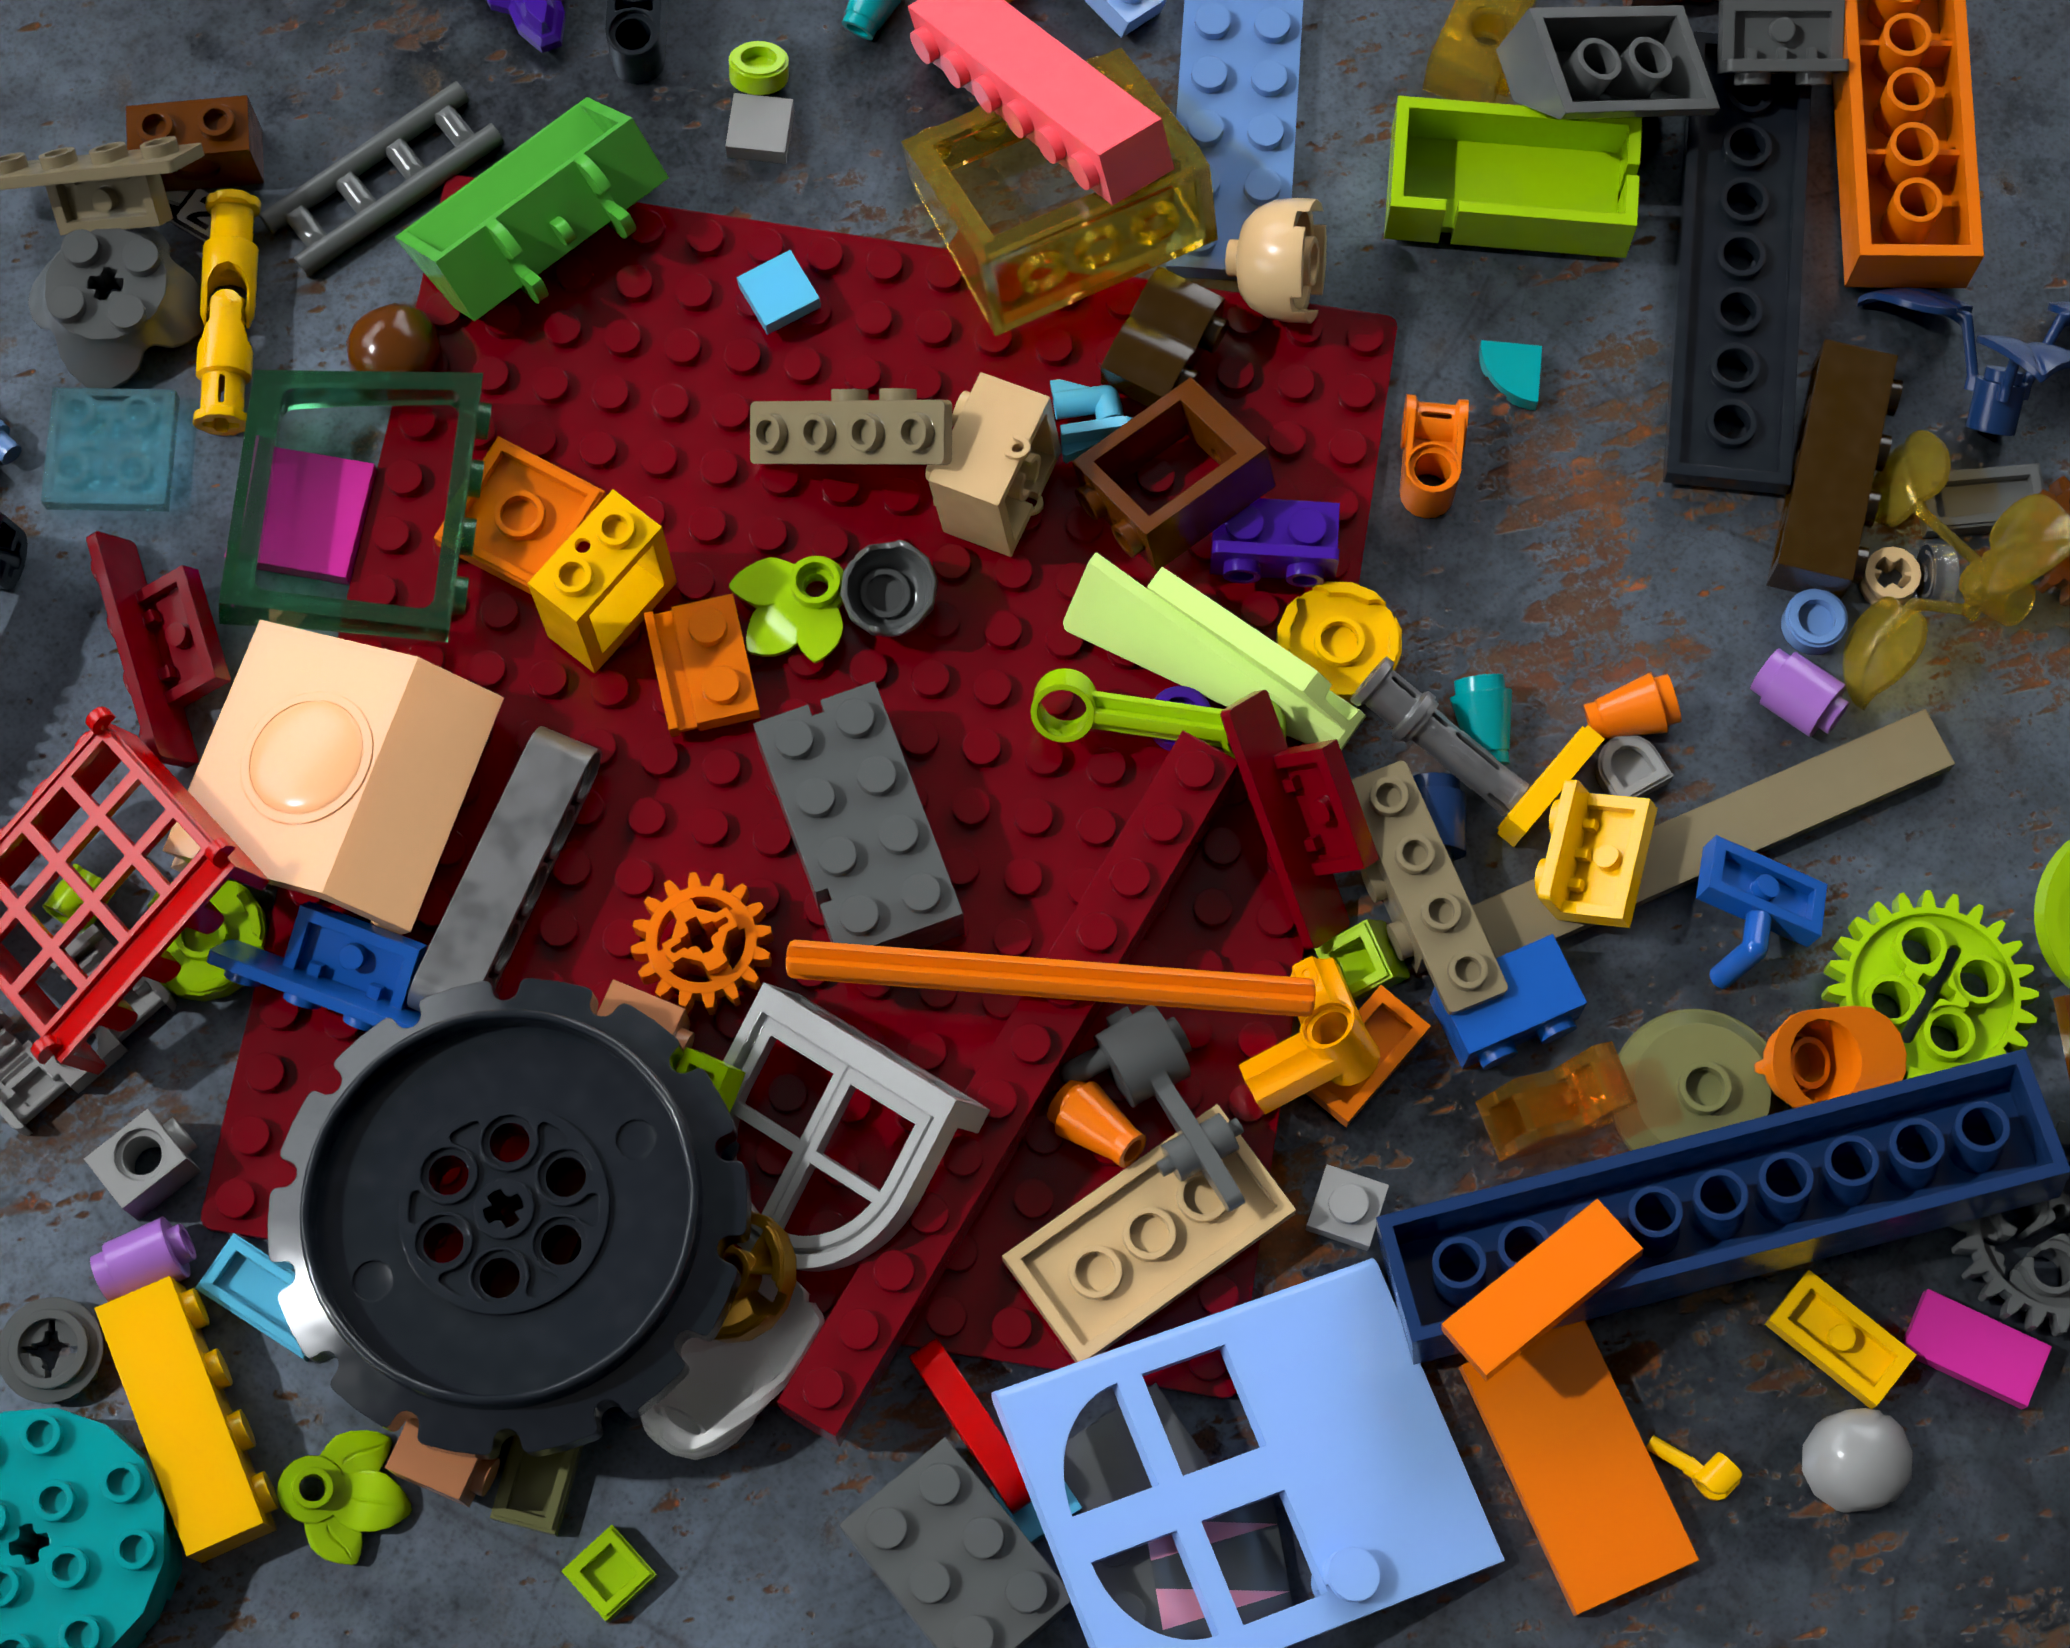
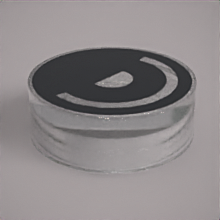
M1924 543L1916 557L1921 570L1920 583L1915 590L1916 597L1923 606H1947L1953 601L1959 585L1960 568L1957 553L1948 543Z

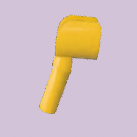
M1655 1435L1652 1436L1646 1447L1649 1452L1682 1470L1685 1475L1692 1479V1482L1702 1495L1709 1500L1719 1501L1725 1499L1740 1484V1479L1742 1478L1741 1470L1727 1456L1720 1452H1717L1703 1466L1693 1456L1687 1455Z

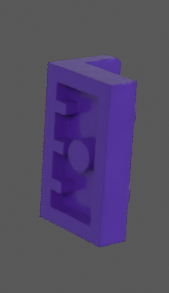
M1257 499L1212 532L1210 574L1223 575L1224 579L1230 582L1242 584L1254 583L1261 578L1286 579V582L1290 585L1306 588L1322 585L1324 581L1335 582L1339 563L1338 530L1340 503Z

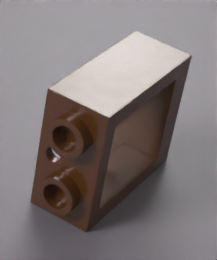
M1192 377L1072 461L1080 485L1075 490V495L1084 511L1095 521L1103 517L1112 526V533L1121 548L1132 558L1140 554L1156 571H1159L1161 567L1166 566L1276 486L1267 448ZM1185 435H1188L1220 466L1148 516L1117 484Z

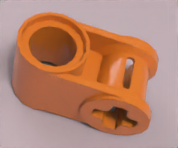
M1406 394L1400 442L1403 454L1399 491L1404 507L1415 516L1436 518L1446 513L1452 506L1462 470V455L1465 447L1469 414V400L1458 399L1454 405L1418 401L1415 394ZM1423 474H1431L1441 479L1444 484L1428 486L1420 482L1417 477Z

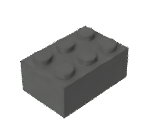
M946 1437L839 1524L844 1535L934 1648H1023L1072 1607L1062 1580Z

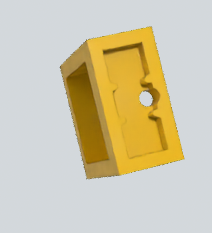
M612 489L527 584L547 636L593 673H596L645 619L643 613L651 612L677 583L662 526ZM583 541L590 543L591 546L587 552L580 553L576 550L578 543Z

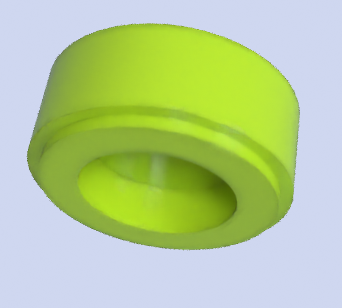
M751 41L736 47L730 53L729 80L739 91L751 95H767L781 90L787 84L789 79V58L781 47L766 41Z

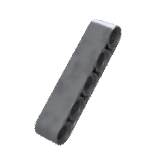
M543 726L538 727L532 734L414 976L408 993V1007L421 1012L419 1004L423 998L454 987L480 981H488L494 989L496 988L594 783L602 757L600 749Z

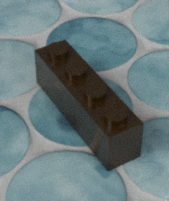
M1828 339L1824 340L1812 364L1792 460L1791 486L1787 494H1785L1766 586L1795 593L1808 589H1820L1834 594L1841 600L1851 583L1861 584L1869 558V548L1860 546L1863 527L1872 528L1881 497L1880 491L1871 490L1875 471L1883 472L1892 443V436L1882 434L1886 415L1894 417L1903 389V380L1894 379L1898 355Z

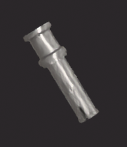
M1387 656L1383 658L1357 688L1350 701L1357 707L1365 704L1393 728L1392 736L1398 741L1403 740L1407 743L1411 739L1466 786L1485 799L1501 816L1506 815L1524 795L1529 784L1507 769L1497 758L1436 708L1439 703L1435 701L1436 696L1429 691L1419 692L1393 670L1394 662Z

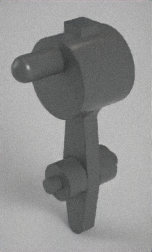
M1148 1005L1134 1014L1126 1006L1106 1017L1108 1028L1093 1036L1095 1047L1062 1065L1060 1069L1061 1081L1064 1084L1070 1080L1086 1082L1107 1070L1119 1092L1132 1108L1155 1097L1178 1133L1177 1137L1161 1145L1165 1158L1156 1162V1165L1162 1176L1165 1177L1173 1172L1178 1180L1182 1182L1201 1171L1228 1212L1245 1204L1246 1202L1240 1189L1221 1160L1239 1150L1235 1137L1244 1132L1239 1120L1234 1118L1226 1122L1224 1117L1218 1113L1199 1124L1174 1086L1191 1076V1069L1185 1054L1191 1052L1192 1048L1178 1021L1174 1017L1165 1020L1159 1010L1153 1005Z

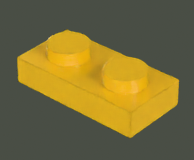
M1810 1270L1802 1275L1764 1324L1870 1409L1875 1408L1917 1355Z

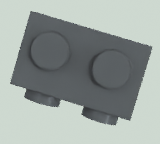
M1719 0L1717 74H1734V85L1739 86L1771 85V74H1795V85H1832V74L1849 71V59H1843L1845 0Z

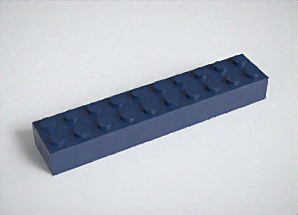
M2025 1049L1378 1216L1376 1217L1377 1235L1413 1365L1461 1353L1442 1332L1441 1324L1597 1198L1643 1248L1642 1256L1552 1329L2059 1198L2070 1176V1166Z

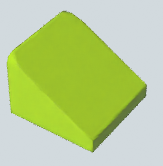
M1366 919L1333 937L1319 948H1315L1319 959L1333 957L1338 963L1354 1001L1373 994L1380 985L1389 988L1410 977L1404 960H1399L1393 950L1387 933V924L1383 920Z

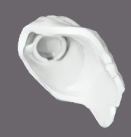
M762 1275V1282L758 1292L773 1302L778 1288H776L775 1282L771 1279V1275ZM796 1280V1286L787 1310L772 1329L751 1341L725 1343L715 1339L709 1342L700 1338L687 1340L681 1348V1356L690 1368L689 1374L664 1399L640 1416L647 1435L670 1454L693 1460L717 1455L736 1444L752 1426L757 1415L786 1388L825 1323L824 1316L816 1303L809 1302L807 1290Z

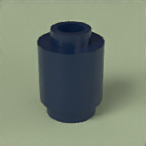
M1438 772L1414 775L1413 778L1454 866L1455 860L1466 856V793L1460 790V780L1455 775Z

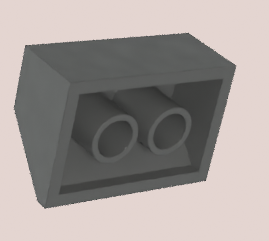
M1683 5L1529 8L1496 49L1513 101L1560 120L1715 115L1720 109Z

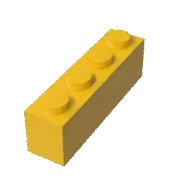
M168 1276L95 1307V1312L186 1556L203 1563L276 1531L277 1528L271 1512L279 1509L278 1498L266 1472L255 1473L247 1452L248 1449L256 1446L255 1438L243 1411L239 1409L232 1412L224 1388L233 1384L232 1378L219 1349L216 1348L209 1351L201 1328L209 1325V1318L197 1290L192 1288L186 1291L182 1284Z

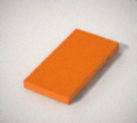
M1586 1321L1551 1329L1487 1382L1469 1362L1459 1367L1573 1616H1577L1699 1561Z

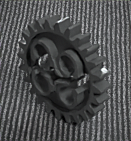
M2060 1120L2054 1127L2070 1166L2069 1128L2066 1121ZM2062 1191L2059 1198L2024 1206L2023 1208L2028 1217L2027 1226L2024 1231L2016 1236L2018 1241L2021 1242L2038 1234L2052 1222L2056 1224L2069 1219L2070 1197ZM2002 1213L1949 1226L1956 1230L1964 1231L1967 1234V1238H1964L1951 1248L1952 1254L1971 1255L1974 1261L1961 1274L1962 1278L1965 1280L1982 1276L1987 1282L1978 1296L1980 1302L1987 1301L1998 1294L2004 1299L1999 1317L2002 1320L2007 1319L2020 1309L2025 1312L2024 1324L2025 1331L2032 1332L2038 1328L2044 1318L2049 1320L2053 1337L2059 1338L2067 1332L2070 1325V1232L2067 1235L2064 1233L2058 1234L2026 1254L2027 1257L2012 1267L2008 1281L2004 1279L2006 1270L2004 1254L1996 1251L1994 1246L1983 1242L1984 1239L1990 1241L1993 1245H2003L2016 1233L2017 1228L2007 1223ZM2034 1258H2047L2058 1267L2061 1275L2059 1287L2047 1286L2036 1277Z

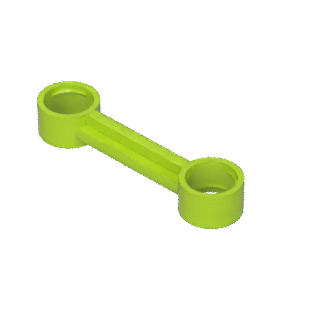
M1067 668L1056 669L1047 673L1040 679L1035 688L1031 706V719L1038 732L1052 741L1072 742L1082 738L1091 728L1176 741L1182 730L1211 746L1222 747L1225 754L1235 759L1220 717L1221 711L1224 709L1096 691L1094 684L1086 675L1077 670ZM1066 690L1081 697L1085 702L1086 711L1077 719L1060 720L1051 716L1044 709L1041 700L1053 691ZM1272 701L1286 740L1287 721L1285 714L1280 706Z

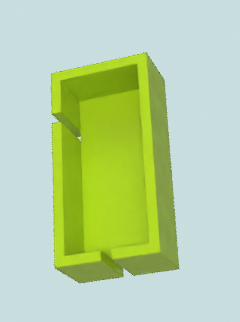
M1398 96L1391 130L1384 239L1438 243L1441 232L1451 233L1450 244L1626 258L1637 228L1639 176L1637 172L1640 166L1642 117L1560 120L1524 105Z

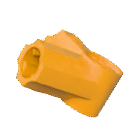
M1310 956L1292 966L1290 977L1310 978L1315 982L1316 997L1312 1015L1308 1017L1298 1016L1301 1024L1299 1033L1239 1065L1246 1084L1264 1114L1281 1107L1330 1080L1340 1086H1351L1360 1083L1368 1078L1378 1066L1380 1059L1379 1047L1366 1030L1340 966L1333 957L1319 959Z

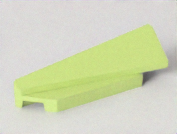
M1096 552L1088 562L1064 617L1063 626L1067 632L1181 686L1193 688L1205 697L1226 707L1254 691L1267 690L1270 699L1278 704L1285 714L1287 721L1286 735L1304 744L1337 739L1342 751L1366 718V715L1360 709H1357L1329 689L1332 684L1317 670L1164 567L1160 568L1146 588Z

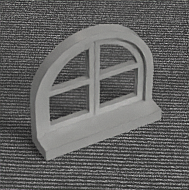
M764 982L723 1062L746 1072L730 1112L737 1131L740 1119L793 1152L762 1215L773 1218L784 1230L816 1167L871 1202L855 1219L831 1232L812 1236H798L787 1233L796 1254V1270L821 1272L843 1268L865 1259L889 1242L904 1226L920 1202L957 1128L979 1133L990 1112V1109L804 996ZM777 1039L833 1073L801 1138H798L745 1104ZM856 1088L915 1124L881 1190L823 1154ZM752 1204V1211L759 1213ZM751 1224L749 1240L745 1243L736 1244L745 1251L750 1252L763 1229Z

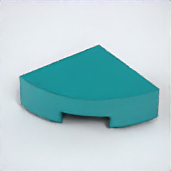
M1481 340L1479 362L1485 377H1488L1492 384L1507 396L1506 400L1510 403L1535 411L1539 398L1542 346Z

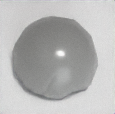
M1869 1408L1849 1409L1827 1416L1815 1425L1803 1444L1802 1472L1813 1494L1836 1511L1851 1513L1870 1511L1883 1507L1889 1502L1896 1501L1912 1480L1913 1450L1905 1431L1897 1421L1889 1415H1883L1880 1410Z

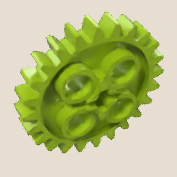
M1931 890L1924 891L1918 899L1916 908H1913L1904 892L1899 893L1892 901V913L1879 901L1874 903L1868 911L1871 923L1857 916L1848 926L1853 939L1841 936L1834 944L1832 949L1843 960H1831L1824 968V974L1840 983L1828 986L1821 994L1822 1000L1839 1004L1840 1007L1861 1006L1875 1009L1872 1003V995L1879 993L1888 995L1897 1003L1900 1014L1898 1018L1889 1019L1898 1031L1902 1033L1910 1017L1915 1013L1925 996L1926 990L1924 987L1938 973L1947 950L1955 948L1958 951L1957 960L1934 995L1933 1000L1935 1004L1921 1018L1912 1041L1904 1043L1907 1057L1906 1073L1903 1080L2006 1054L2007 1052L2025 1049L2029 1042L2016 1030H2029L2037 1022V1017L2021 1009V1007L2032 1004L2039 997V991L2020 986V982L2034 971L2033 965H2014L2012 957L2023 946L2022 942L2001 943L1998 937L2006 924L2003 920L1997 921L1987 928L1980 924L1984 908L1981 904L1976 905L1967 915L1959 913V898L1957 894H1952L1942 908L1936 907ZM1912 940L1925 947L1929 955V963L1917 964L1907 958L1903 951L1902 941ZM1972 973L1977 975L1986 986V997L1970 995L1961 984L1960 974ZM1931 1026H1941L1953 1033L1957 1042V1050L1945 1051L1935 1045L1930 1034Z

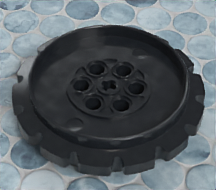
M526 978L521 981L517 994L509 1000H500L497 991L488 981L454 987L423 998L419 1004L421 1017L416 1025L410 1028H402L392 1018H385L360 1036L335 1060L334 1067L341 1074L342 1078L339 1089L332 1094L326 1095L312 1091L306 1097L292 1122L282 1146L280 1156L290 1166L296 1168L297 1175L291 1185L275 1188L270 1193L267 1228L270 1260L282 1269H295L294 1281L290 1286L280 1291L278 1295L279 1304L289 1329L304 1355L315 1363L321 1364L333 1358L338 1359V1370L332 1378L330 1385L340 1397L354 1409L390 1432L398 1431L407 1420L418 1418V1441L429 1449L461 1457L493 1460L499 1456L503 1442L514 1435L520 1437L522 1448L533 1457L571 1450L600 1439L603 1435L601 1420L606 1410L611 1407H621L631 1418H639L664 1399L689 1374L690 1368L681 1356L683 1344L691 1338H700L707 1342L715 1339L731 1309L740 1286L741 1274L734 1265L724 1261V1253L730 1245L745 1243L749 1240L751 1234L752 1202L749 1173L743 1163L721 1159L725 1147L738 1138L737 1128L725 1102L708 1074L702 1068H696L687 1073L676 1072L677 1064L683 1057L684 1050L679 1041L652 1018L625 1003L620 1004L608 1016H597L599 1002L589 988L560 981ZM516 1135L529 1136V1148L522 1158L509 1163L501 1161L500 1152L502 1146L509 1138ZM456 1167L468 1168V1180L461 1191L453 1195L441 1194L440 1183L443 1176L449 1170ZM571 1169L585 1170V1184L579 1192L569 1197L556 1195V1183L563 1173ZM513 1203L519 1209L515 1213L520 1220L507 1228L501 1222V1220L505 1219L501 1210L508 1204ZM453 1233L462 1234L464 1242L460 1254L452 1261L446 1263L436 1262L435 1250L439 1241L446 1235ZM568 1235L579 1236L581 1238L579 1255L572 1262L565 1265L553 1264L551 1261V1251L554 1244L559 1239ZM507 1268L519 1269L520 1281L515 1291L507 1297H492L490 1287L496 1274Z

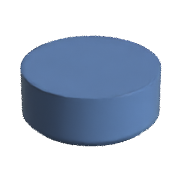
M1808 589L1796 594L1788 603L1781 619V629L1786 641L1797 651L1809 655L1824 654L1832 650L1841 640L1848 625L1847 611L1841 600L1834 594L1820 589Z

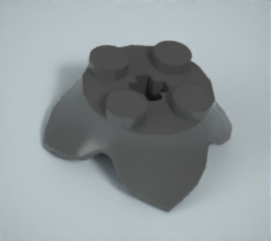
M151 227L95 229L92 231L78 229L68 233L62 241L61 250L46 264L33 283L29 293L28 305L33 321L41 329L53 332L60 357L70 374L99 396L127 383L140 370L144 353L149 347L176 348L189 344L203 334L205 326L200 316L201 287L190 273L171 259L169 256L171 247L166 238ZM121 288V292L112 291L108 296V300L101 299L107 291Z

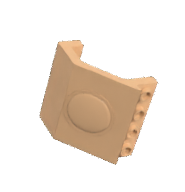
M259 620L188 792L270 880L268 884L326 900L371 920L370 924L399 935L411 932L504 697L417 656ZM176 822L162 851L175 856L171 868L181 872L201 848Z

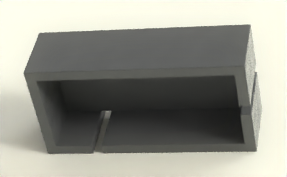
M875 681L820 700L822 713L812 716L809 706L805 705L753 723L760 752L819 912L822 913L824 926L830 942L925 949L964 935V917L961 906Z

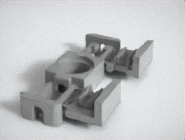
M92 924L74 939L65 950L77 964L80 963V968L89 977L113 950L114 946ZM53 962L51 967L68 983L70 979ZM142 976L123 998L138 1014L135 1024L123 1032L99 1025L93 1032L98 1042L96 1053L107 1065L99 1075L61 1064L54 1055L45 1065L39 1063L30 1052L33 1043L28 1040L23 1045L11 1032L17 1025L0 1009V1030L3 1029L0 1032V1115L21 1135L29 1136L33 1134L26 1124L69 1087L78 1094L128 1052L121 1042L163 1005L166 1004L174 1012L177 1003L173 996L160 982Z

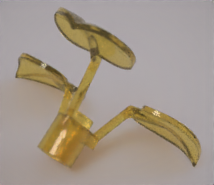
M1917 430L1909 434L1905 438L1904 443L1898 445L1889 454L1883 472L1877 471L1875 473L1871 490L1881 492L1875 522L1886 527H1894L1903 523L1915 510L1916 515L1970 563L1962 572L1958 584L1965 602L1963 604L1912 598L1903 606L1894 597L1886 596L1871 605L1860 616L1851 629L1845 644L1843 677L1853 703L1864 711L1876 695L1901 679L1921 655L1926 644L1928 629L1925 617L1919 612L1931 611L1963 615L1971 621L1977 620L1980 614L1983 613L2003 626L2016 625L2028 615L2033 607L2036 592L2031 582L2051 570L2070 555V516L2059 503L2043 494H2030L2021 498L1999 517L1990 533L1989 543L1991 550L1986 551L1982 557L1972 550L1932 514L1926 506L1925 501L1937 495L1945 487L1949 480L1951 469L1950 454L1945 443L1939 437L1926 430Z

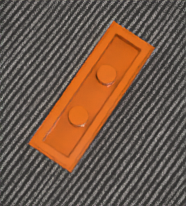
M1597 1198L1441 1324L1442 1332L1487 1382L1640 1258L1643 1248Z

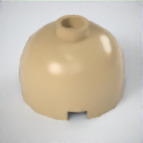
M1287 198L1266 203L1258 207L1244 221L1239 239H1230L1228 241L1225 258L1227 275L1237 277L1238 289L1242 298L1251 309L1268 319L1287 323L1311 324L1317 317L1319 310H1309L1307 307L1310 295L1323 294L1325 282L1326 225H1314L1312 214L1314 211H1323L1322 203L1318 199Z

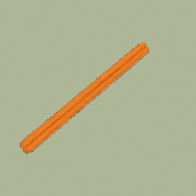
M807 940L790 941L786 952L787 975L793 979L1299 1017L1312 1015L1315 1008V982L1310 978Z

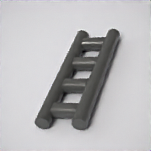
M457 81L259 214L262 222L272 234H275L289 224L307 248L293 257V259L307 278L444 185L451 177L460 174L504 144L502 136L492 123L474 133L456 110L470 100L463 87ZM437 124L455 147L426 167L407 143ZM388 157L406 181L376 200L358 176ZM336 191H339L357 214L327 234L308 210Z

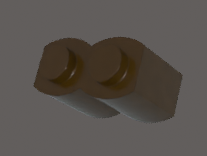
M1158 266L1140 294L1130 317L1120 329L1101 365V384L1111 385L1117 389L1118 393L1149 407L1190 377L1198 382L1200 371L1194 368L1195 364L1205 350L1212 354L1217 350L1229 325V320L1223 318L1225 298Z

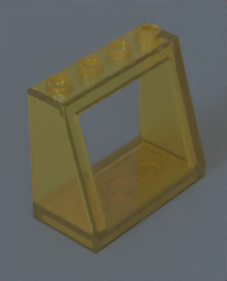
M1122 47L1102 56L1089 58L1086 62L1162 118L1174 170L1113 206L1094 192L993 236L950 171L1027 139V137H1017L1003 118L994 111L987 113L979 105L971 112L938 126L925 128L917 135L901 141L909 178L995 336L1218 240L1210 165L1199 146Z

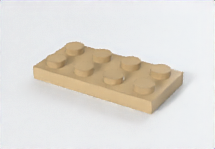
M1218 1104L1196 1118L1200 1124L1220 1113L1226 1122L1230 1121ZM1175 1133L1002 1255V1261L1075 1362L1104 1352L1295 1215V1207L1241 1135L1235 1137L1239 1150L1221 1159L1246 1202L1233 1211L1228 1212L1201 1171L1182 1182L1178 1180L1173 1172L1165 1177L1162 1176L1156 1165V1162L1165 1158L1161 1145L1177 1137L1178 1133Z

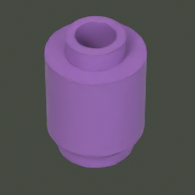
M1780 648L1768 658L1750 687L1751 691L1761 697L1759 704L1808 737H1812L1818 729L1829 734L1840 721L1850 704L1842 698L1847 685L1798 652L1789 655Z
M160 1217L103 1243L102 1251L90 1257V1264L96 1283L109 1302L168 1276H171L178 1282L190 1277L189 1262L196 1260L197 1255L194 1244L185 1227L181 1223L172 1226L165 1217Z

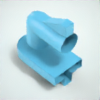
M1061 379L1050 380L1056 420L1096 415V420L1060 425L1063 462L1065 463L1073 461L1132 419V417L1124 416L1120 395L1117 389L1111 385L1089 387Z

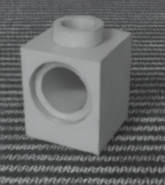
M146 1109L84 1158L85 1162L121 1208L137 1221L201 1172L188 1155L197 1148L189 1134L174 1117L163 1123L149 1109ZM160 1147L162 1158L158 1167L148 1174L136 1175L135 1163L138 1156L148 1148Z

